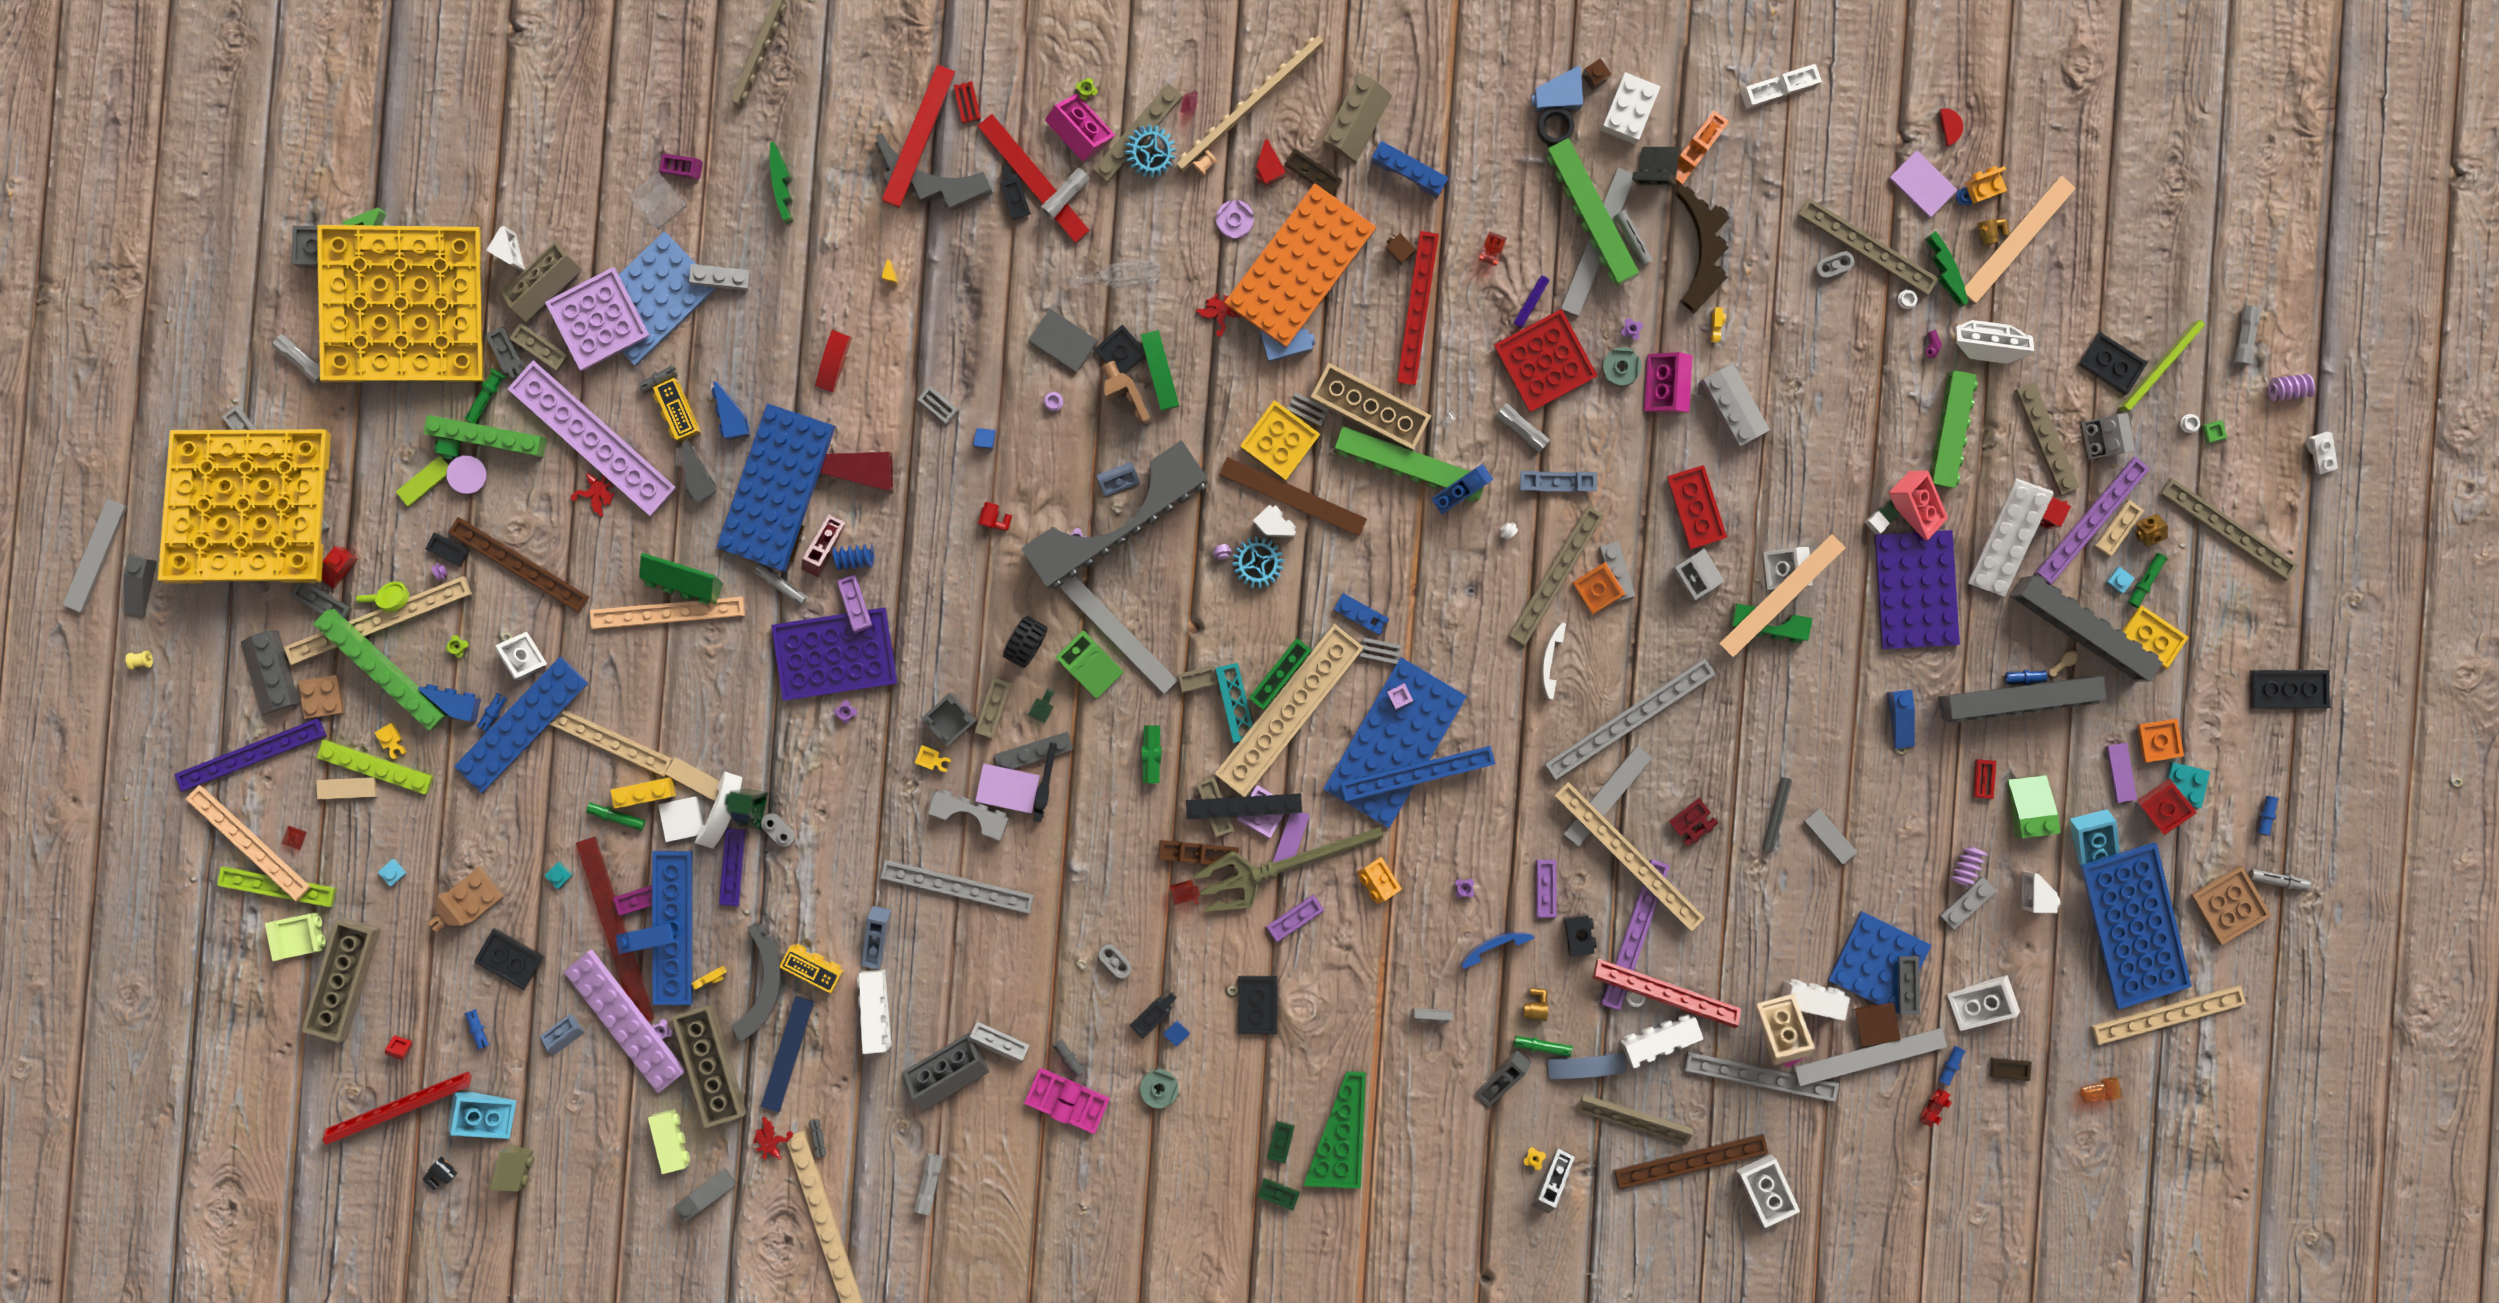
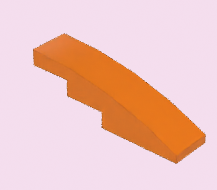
M1715 110L1679 156L1676 184L1679 186L1684 183L1729 123L1727 119Z

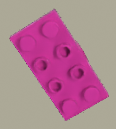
M1040 1067L1024 1104L1049 1114L1057 1121L1070 1123L1095 1134L1110 1097Z

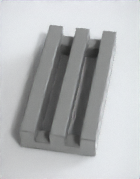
M930 385L917 399L946 425L959 411ZM931 391L952 409L951 413L928 395V392ZM926 397L928 400H930L935 406H937L941 411H943L947 415V417L944 418L943 416H941L936 410H934L930 405H928L923 400V398Z
M1295 392L1287 410L1321 427L1329 408ZM1296 398L1324 411L1323 414L1295 401ZM1293 405L1320 417V421L1292 408Z
M1363 638L1362 646L1364 648L1360 652V657L1394 664L1398 663L1401 645ZM1366 642L1396 648V651L1366 646ZM1369 650L1393 655L1394 659L1365 654L1364 651Z

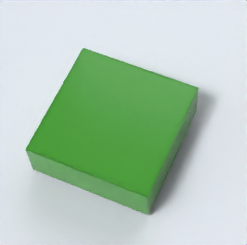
M2223 420L2202 425L2206 444L2227 439Z

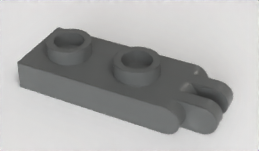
M502 326L485 336L506 375L509 374L512 380L517 378L514 371L516 370L517 374L520 375L523 363L505 327Z

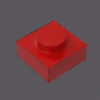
M394 1035L385 1048V1054L404 1060L412 1047V1041Z

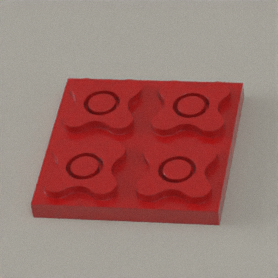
M1562 309L1494 344L1496 352L1529 413L1598 376Z

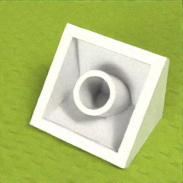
M505 226L500 227L487 251L523 271L525 268L516 233Z
M527 632L494 646L514 680H523L547 665Z

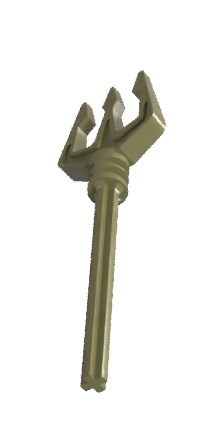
M1381 827L1277 862L1268 860L1267 865L1264 866L1261 863L1259 868L1256 865L1252 866L1251 863L1237 852H1230L1196 873L1194 877L1196 879L1210 877L1213 870L1234 864L1237 869L1236 874L1218 884H1210L1201 890L1200 894H1216L1219 890L1243 888V898L1227 903L1217 900L1207 906L1205 910L1218 911L1249 908L1254 904L1258 884L1262 883V878L1268 881V876H1271L1274 879L1280 872L1384 838Z

